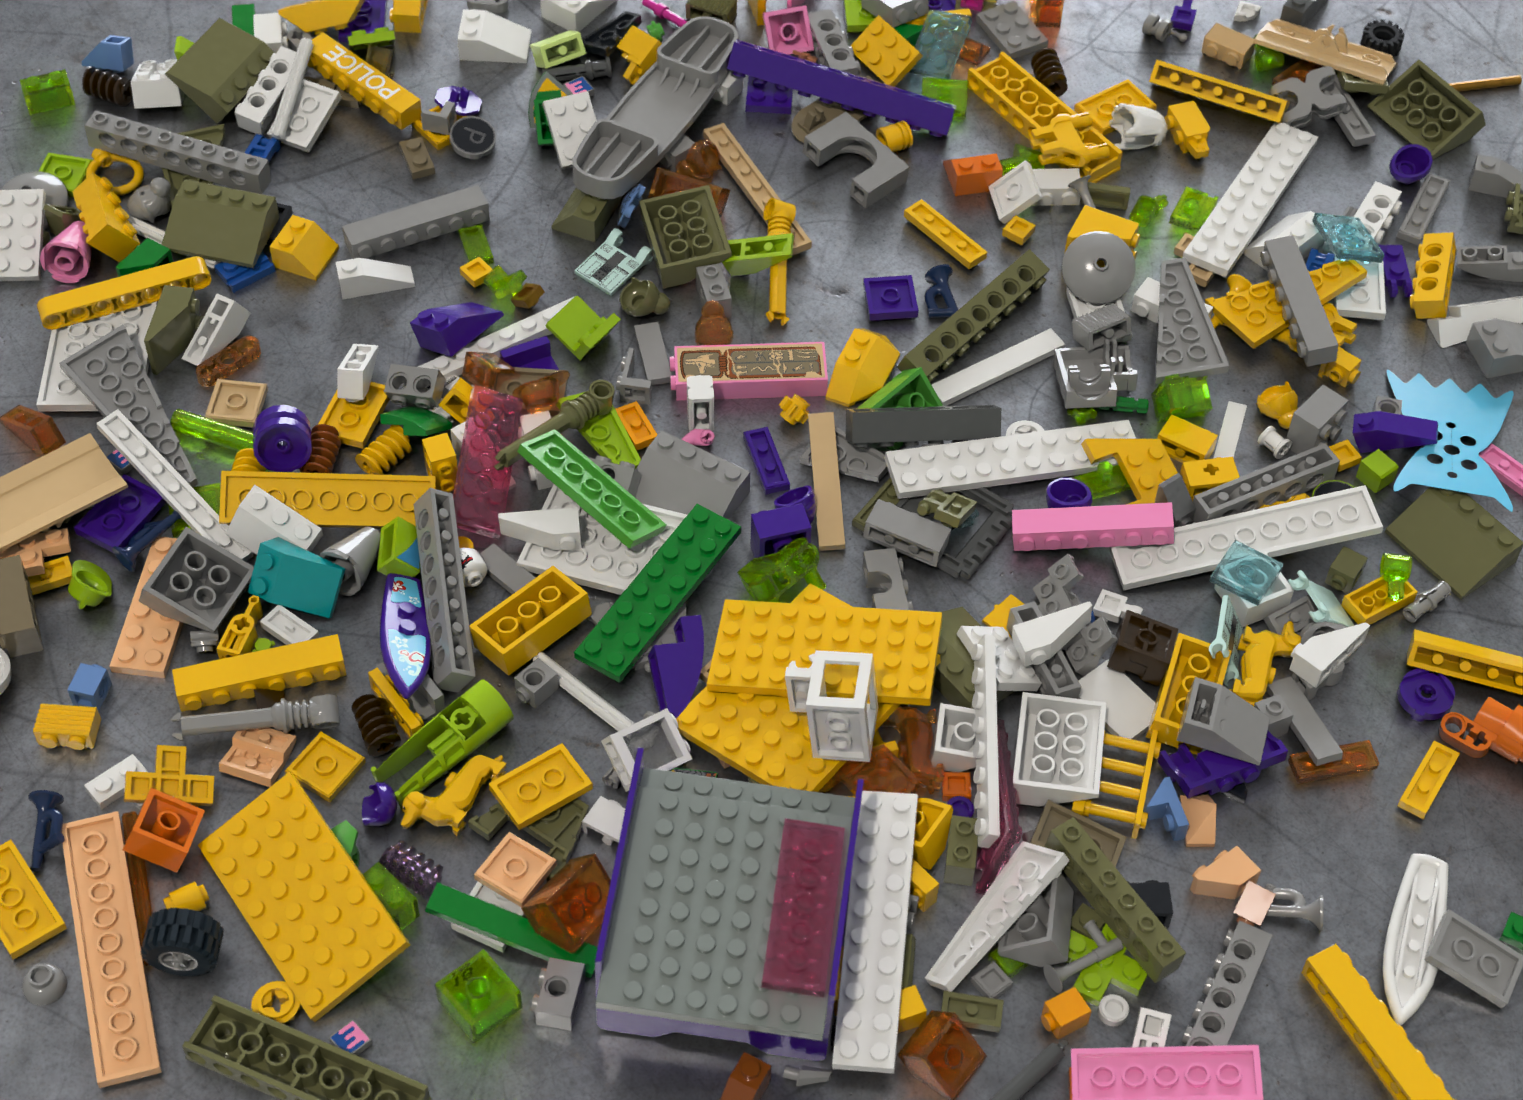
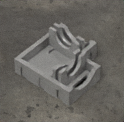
M1105 339L1104 346L1091 351L1084 347L1054 348L1053 367L1056 370L1058 384H1060L1065 408L1116 406L1117 391H1136L1138 373L1137 370H1132L1129 345L1117 346L1116 339H1112L1110 346L1109 339Z

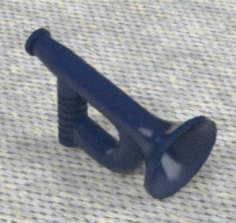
M948 264L937 265L925 274L926 282L936 284L925 293L929 318L951 317L958 311L948 284L949 277L953 273L952 267ZM942 295L947 308L938 309L934 297Z
M174 510L171 515L162 521L145 523L143 529L138 531L129 540L128 547H112L114 555L125 568L134 572L138 555L172 527L178 519L180 520L181 516Z
M48 790L32 791L28 796V799L37 809V823L30 866L33 872L42 871L41 864L44 854L65 840L62 834L63 815L59 810L55 809L56 806L63 803L64 797L57 792ZM51 822L49 838L46 839L48 826Z

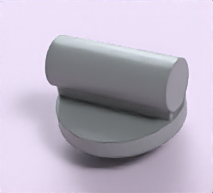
M218 629L214 633L206 630L190 631L191 648H197V653L214 652L213 647H217L219 644Z

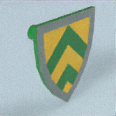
M547 71L544 72L536 83L529 100L528 116L530 128H536L534 100L573 95Z

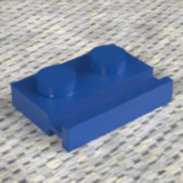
M261 252L254 268L225 262L214 265L216 274L231 288L233 293L276 272L274 264L270 263L269 258L263 252Z

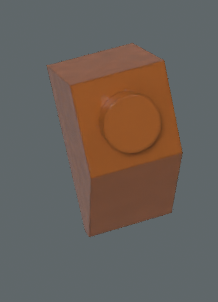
M744 1052L729 1076L720 1100H760L771 1082L772 1065Z

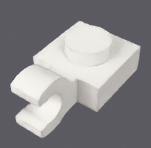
M1102 589L1093 612L1097 617L1102 616L1109 621L1118 623L1120 618L1124 617L1126 610L1141 615L1143 608L1127 604L1128 597Z

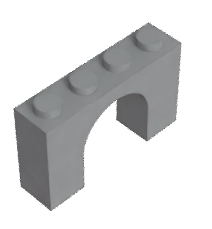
M847 112L805 136L803 153L817 166L822 165L838 154L846 152L860 154L872 163L873 166L852 179L850 195L865 209L907 182L909 166L906 162L897 157L888 146L881 143L873 133L865 129L857 119Z

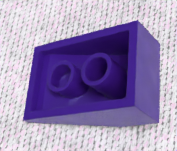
M469 302L424 310L410 322V325L420 347L452 357L502 318L504 314L503 311Z

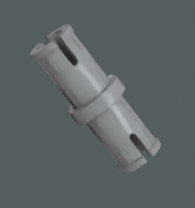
M1440 580L1428 591L1418 594L1417 599L1403 609L1404 617L1409 622L1414 623L1426 612L1436 609L1437 604L1451 594L1452 590L1449 584Z

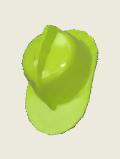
M77 560L72 565V578L68 586V592L77 600L78 609L82 610L86 605L97 607L106 597L111 596L112 581L101 567L86 560Z

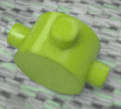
M258 638L255 642V649L252 652L270 649L275 646V642L267 638Z

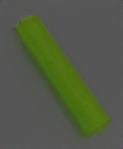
M179 408L172 414L170 423L175 432L237 452L245 448H253V432Z

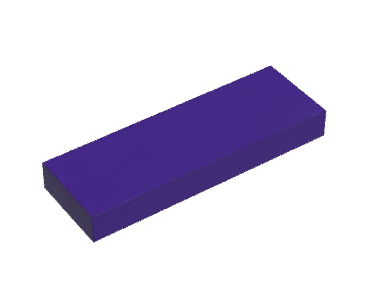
M768 427L743 432V439L765 495L790 490L789 479Z

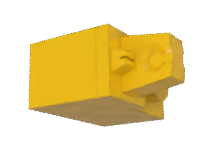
M634 25L631 26L616 46L623 52L621 57L630 63L623 78L632 85L657 61V49L662 45L659 40Z

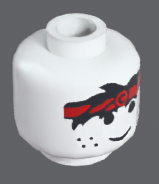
M465 547L460 548L464 587L478 586L487 574L486 563L477 550Z

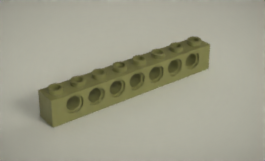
M1029 249L907 353L897 368L902 372L903 370L921 367L931 383L939 375L937 373L938 370L942 368L945 371L955 361L953 357L956 355L961 357L970 348L969 343L973 341L976 344L986 334L984 330L987 328L992 330L1001 321L1000 316L1004 314L1007 317L1017 307L1015 303L1018 301L1023 303L1032 294L1030 290L1033 288L1038 290L1047 281L1044 277L1050 269Z

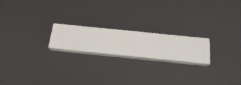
M1050 328L932 384V387L943 406H947L1054 355V348H1065V343Z

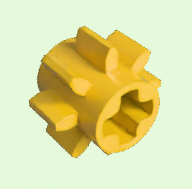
M794 394L792 398L786 395L779 404L782 409L780 416L790 424L795 426L799 421L804 424L808 419V414L810 413L807 409L810 404L799 395Z

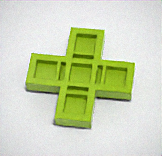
M1105 924L1101 932L1108 942L1118 938L1109 926ZM1070 929L1068 961L1066 963H1071L1083 957L1098 946L1094 940ZM1123 945L1121 951L1081 970L1073 987H1076L1085 1001L1098 1007L1110 983L1138 996L1148 974L1135 959L1125 955L1127 948Z

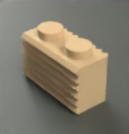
M1215 23L1213 28L1204 37L1201 52L1241 69L1254 53L1255 39Z

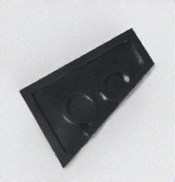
M625 11L582 38L585 51L608 57L617 48L616 46L632 25L638 27L643 23L641 15Z

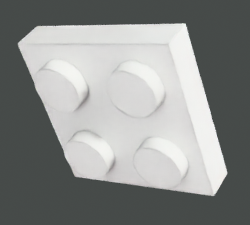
M1026 160L988 186L998 218L1004 224L1042 199L1032 166Z

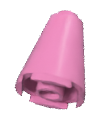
M83 221L73 222L48 242L41 251L40 262L42 268L45 271L47 269L52 274L51 277L57 281L76 283L80 279L85 278L89 272L92 246L86 242L85 238L89 234H85L82 227L85 225Z

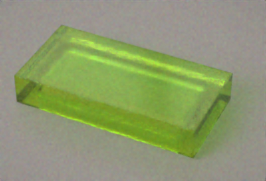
M482 224L458 229L468 262L480 257L488 265L494 263V257Z

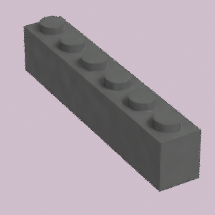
M995 405L846 409V440L854 443V447H869V443L878 442L879 446L889 447L894 446V442H903V445L916 446L919 445V441H928V444H943V440H953L952 443L973 439L1001 437L1002 408Z

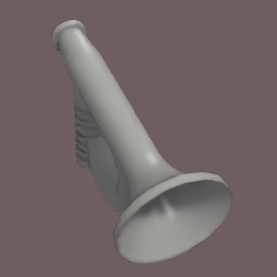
M1270 883L1266 884L1265 889L1275 893V899L1291 900L1294 902L1293 905L1289 906L1271 905L1266 916L1303 918L1312 922L1319 931L1323 930V895H1320L1313 903L1306 905L1305 897L1299 891L1290 888H1277Z

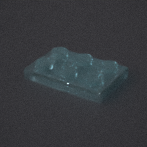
M929 10L915 48L923 57L909 73L950 79L973 21L971 17Z
M1315 213L1312 222L1337 259L1342 261L1357 260L1366 264L1371 262L1382 263L1385 254L1359 218Z

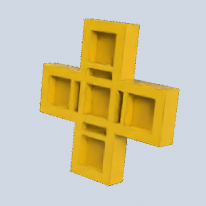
M157 745L155 773L126 771L124 802L144 803L150 788H153L194 806H212L214 776L185 774L186 746Z

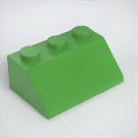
M919 367L903 370L856 409L943 406L924 371ZM894 442V446L886 448L891 451L898 450L903 445V442Z

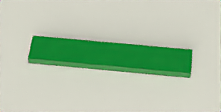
M437 882L425 912L546 961H549V957L583 963L585 964L586 977L591 979L595 970L597 946Z

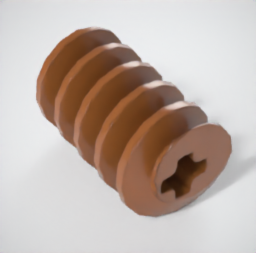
M318 424L312 428V452L309 460L299 468L301 473L332 472L333 464L336 462V456L342 444L341 439L338 437V430L335 427Z

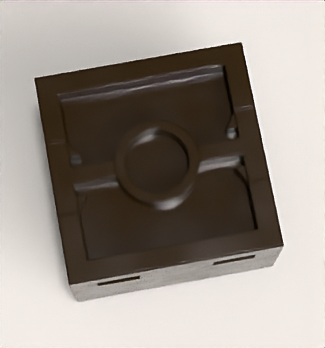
M1126 610L1115 637H1117L1118 641L1113 644L1107 667L1121 673L1127 671L1135 673L1142 681L1159 686L1170 664L1178 629Z

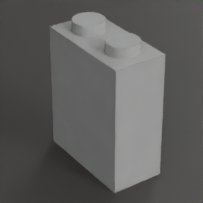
M861 0V7L876 17L878 15L881 16L893 28L929 14V0Z

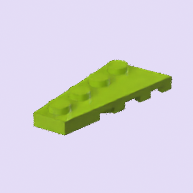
M585 392L556 399L557 408L560 410L564 401H572ZM613 404L608 414L596 415L585 422L582 429L578 430L600 456L611 459V463L620 464V461L634 464L635 469L640 463L641 458Z

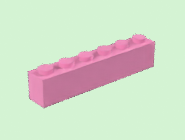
M1172 502L1012 510L1014 551L1174 544Z

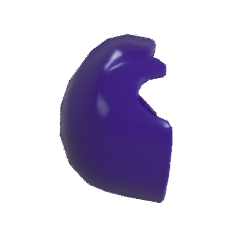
M377 782L369 786V789H372L374 793L364 797L362 801V821L365 826L387 825L394 818L397 811V798L394 790L385 782Z

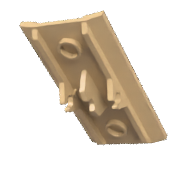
M1275 19L1268 22L1254 40L1255 44L1323 66H1330L1335 70L1384 85L1389 74L1398 64L1392 55L1349 42L1343 27H1340L1339 33L1333 36L1331 30L1335 27L1334 24L1325 29L1319 28L1315 31L1287 21Z
M91 433L0 477V552L41 531H50V527L53 525L59 528L65 519L128 488L127 483L107 459Z

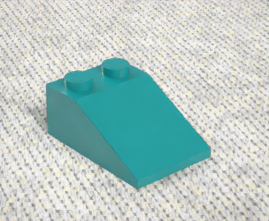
M276 537L260 543L248 592L273 604L331 618L346 568Z

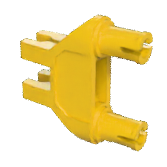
M1089 112L1076 115L1058 114L1050 125L1031 130L1034 139L1030 140V145L1033 150L1040 149L1042 155H1038V160L1041 165L1062 163L1071 167L1087 166L1090 161L1109 157V148L1106 143L1087 147L1075 130L1092 125Z
M1327 302L1322 305L1338 346L1341 348L1344 342L1352 344L1356 339V334H1353V332L1356 330L1357 324L1339 316L1332 303ZM1288 328L1271 338L1289 345L1290 350L1297 352V341L1291 338Z

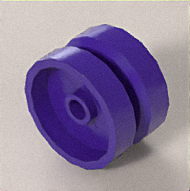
M275 405L263 410L256 417L253 425L254 456L258 462L270 471L292 472L301 468L309 460L312 452L310 421L302 411L288 405Z

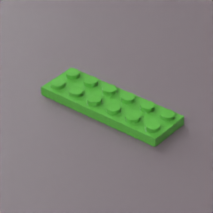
M555 429L520 444L517 452L527 462L538 469L547 479L553 482L629 549L663 533L667 524Z

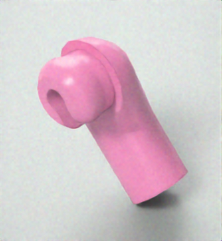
M693 429L682 440L694 446H708L712 444L715 435L709 429Z

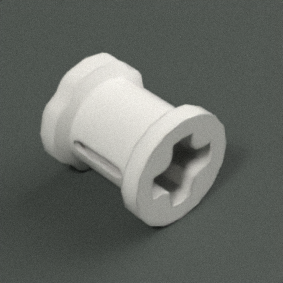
M1273 426L1267 427L1260 434L1257 441L1261 446H1266L1272 451L1276 459L1282 458L1292 446V441L1284 439L1276 432Z

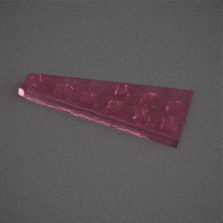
M998 718L1000 837L989 849L981 848L980 857L977 860V870L982 871V877L976 883V893L980 894L986 893L996 879L1003 864L1008 863L1011 849L1015 843L1017 844L1020 841L1022 835V827L1019 826L1018 821L1019 808L1016 807L1015 801L1016 788L1013 787L1012 780L1014 771L1010 766L1011 752L1008 750L1007 745L1008 733L1005 732L1004 720Z

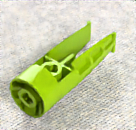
M481 679L434 716L419 731L415 732L411 738L395 750L377 769L374 766L371 767L375 782L386 781L429 749L434 758L395 792L398 804L402 809L403 800L409 793L425 790L430 784L447 774L449 770L514 719L511 708L490 683Z

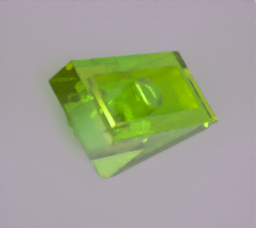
M1014 144L1013 157L1000 160L1003 169L1002 176L1025 160L1031 164L1032 169H1045V165H1041L1038 160V155H1042V153L1020 144Z

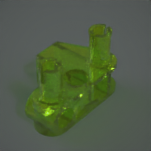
M807 538L796 539L777 553L754 558L737 572L754 601L781 603L780 596L802 578H804L807 585L811 583L822 590L826 588V583L817 570L820 555L818 548L809 543Z

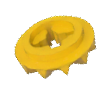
M273 981L263 985L256 991L252 999L251 1008L252 1011L284 1024L289 1020H294L295 1014L300 1010V1001L287 982ZM273 996H276V999L282 1003L278 1013L271 1007L273 1006L272 1001H274Z

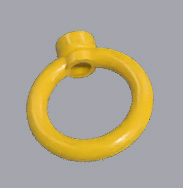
M97 148L93 150L91 155L93 161L87 167L86 178L91 173L96 174L100 166L107 168L113 162H123L133 168L134 177L125 185L113 187V192L117 196H122L133 192L140 186L143 181L144 170L138 160Z

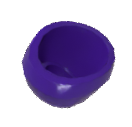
M1417 144L1406 145L1400 148L1391 158L1389 165L1390 173L1400 183H1415L1423 179L1430 172L1432 155L1424 146Z
M1067 477L1058 478L1047 486L1046 501L1048 508L1091 506L1093 502L1089 487L1079 480Z
M809 485L789 490L774 501V507L777 509L787 505L803 503L811 524L816 512L814 491Z

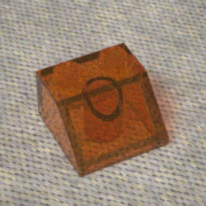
M934 1010L930 1011L897 1054L913 1077L947 1100H954L987 1057L955 1013Z

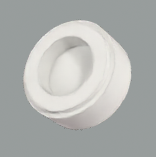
M1110 994L1101 999L1098 1007V1016L1104 1024L1120 1026L1126 1021L1129 1005L1123 997Z

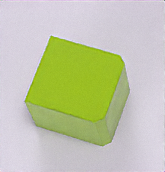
M1377 449L1361 460L1356 478L1374 493H1377L1395 480L1399 467L1380 449Z

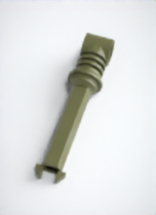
M606 380L593 381L588 391L572 401H564L557 415L500 450L495 456L499 463L494 468L496 470H503L504 467H509L523 457L517 451L520 444L554 429L560 434L569 428L580 430L584 427L585 422L596 415L608 414L612 409L615 392L614 386Z

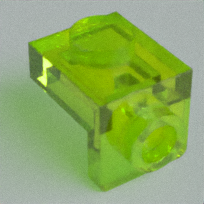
M497 265L483 279V282L499 299L509 294L511 296L517 294L523 288L521 284L527 276L522 270L507 275L501 266Z

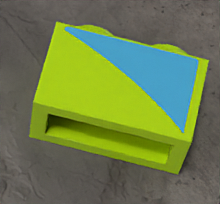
M396 517L381 528L377 571L386 576L389 573L415 577L421 569L416 526L400 517Z

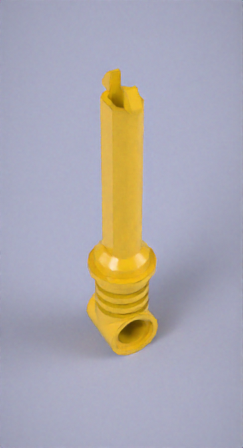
M770 198L767 201L763 212V218L768 222L767 236L791 233V224L796 215L795 205L776 198ZM787 260L770 267L769 311L766 312V317L769 322H772L774 319L781 320V326L789 321V318L786 317Z

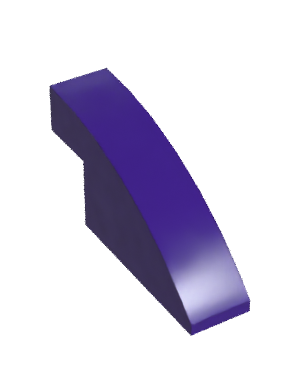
M701 615L680 617L674 626L677 643L654 645L648 654L659 711L668 708L675 718L689 704L701 673L704 654V631Z

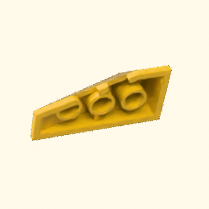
M918 798L913 859L922 868L931 870L946 848L953 807L929 798Z

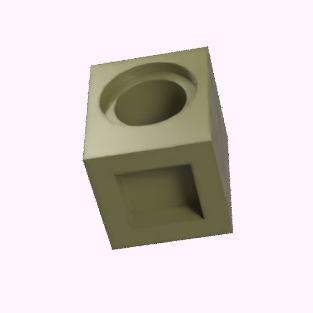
M1343 546L1329 568L1325 583L1336 590L1349 594L1362 575L1368 557Z

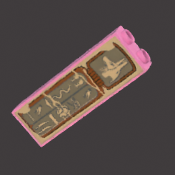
M824 342L674 346V357H670V371L675 372V375L670 376L671 391H676V401L687 400V378L697 375L712 376L714 400L780 398L786 395L793 397L794 394L800 397L826 396L828 375Z

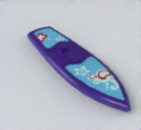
M389 573L386 577L381 610L380 648L388 675L404 699H409L418 690L426 677L431 657V638L426 620L421 581L415 577Z

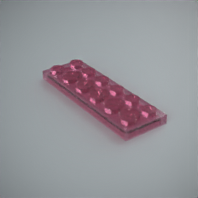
M474 385L471 389L453 493L457 528L494 539L500 538L498 513H505L513 464L509 467H504L503 470H496L494 466L499 462L495 459V456L500 450L517 440L523 399L478 385Z
M785 818L761 988L824 998L844 841V827Z

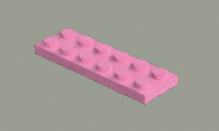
M1259 1045L1071 1049L1072 1100H1263Z

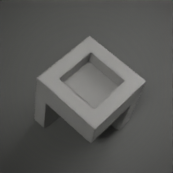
M446 101L440 113L422 110V129L449 135L451 127L457 121L455 103Z

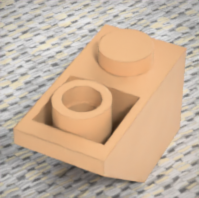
M1236 846L1229 852L1224 850L1219 853L1210 865L1200 866L1192 875L1193 881L1190 891L1193 894L1235 900L1242 895L1248 881L1257 884L1261 869Z

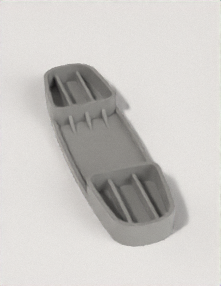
M708 16L690 19L658 47L657 61L632 86L606 119L597 120L578 147L572 159L573 183L577 189L602 199H614L623 196L668 153L703 111L729 72L727 66L734 42L738 40V32L733 25Z

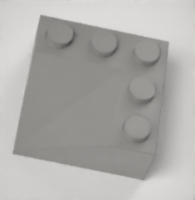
M185 527L142 588L139 602L165 617L214 633L249 587L254 566L190 528Z

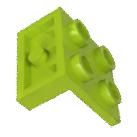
M575 296L545 326L581 360L611 332L621 319L615 313L607 319L604 316L600 318L579 296Z

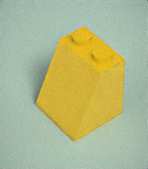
M1084 205L1067 235L1065 252L1077 237L1088 232L1104 231L1121 238L1129 246L1134 259H1136L1137 251H1134V248L1137 247L1141 236L1137 233L1139 223ZM1097 261L1098 267H1105L1104 261Z

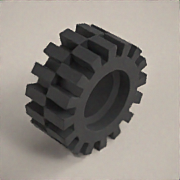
M1374 20L1373 23L1369 22L1365 26L1360 44L1361 46L1392 55L1394 58L1401 50L1404 33L1402 28L1398 29L1399 25L1395 24L1393 26L1391 21L1385 23V20H1381L1379 23L1378 20Z

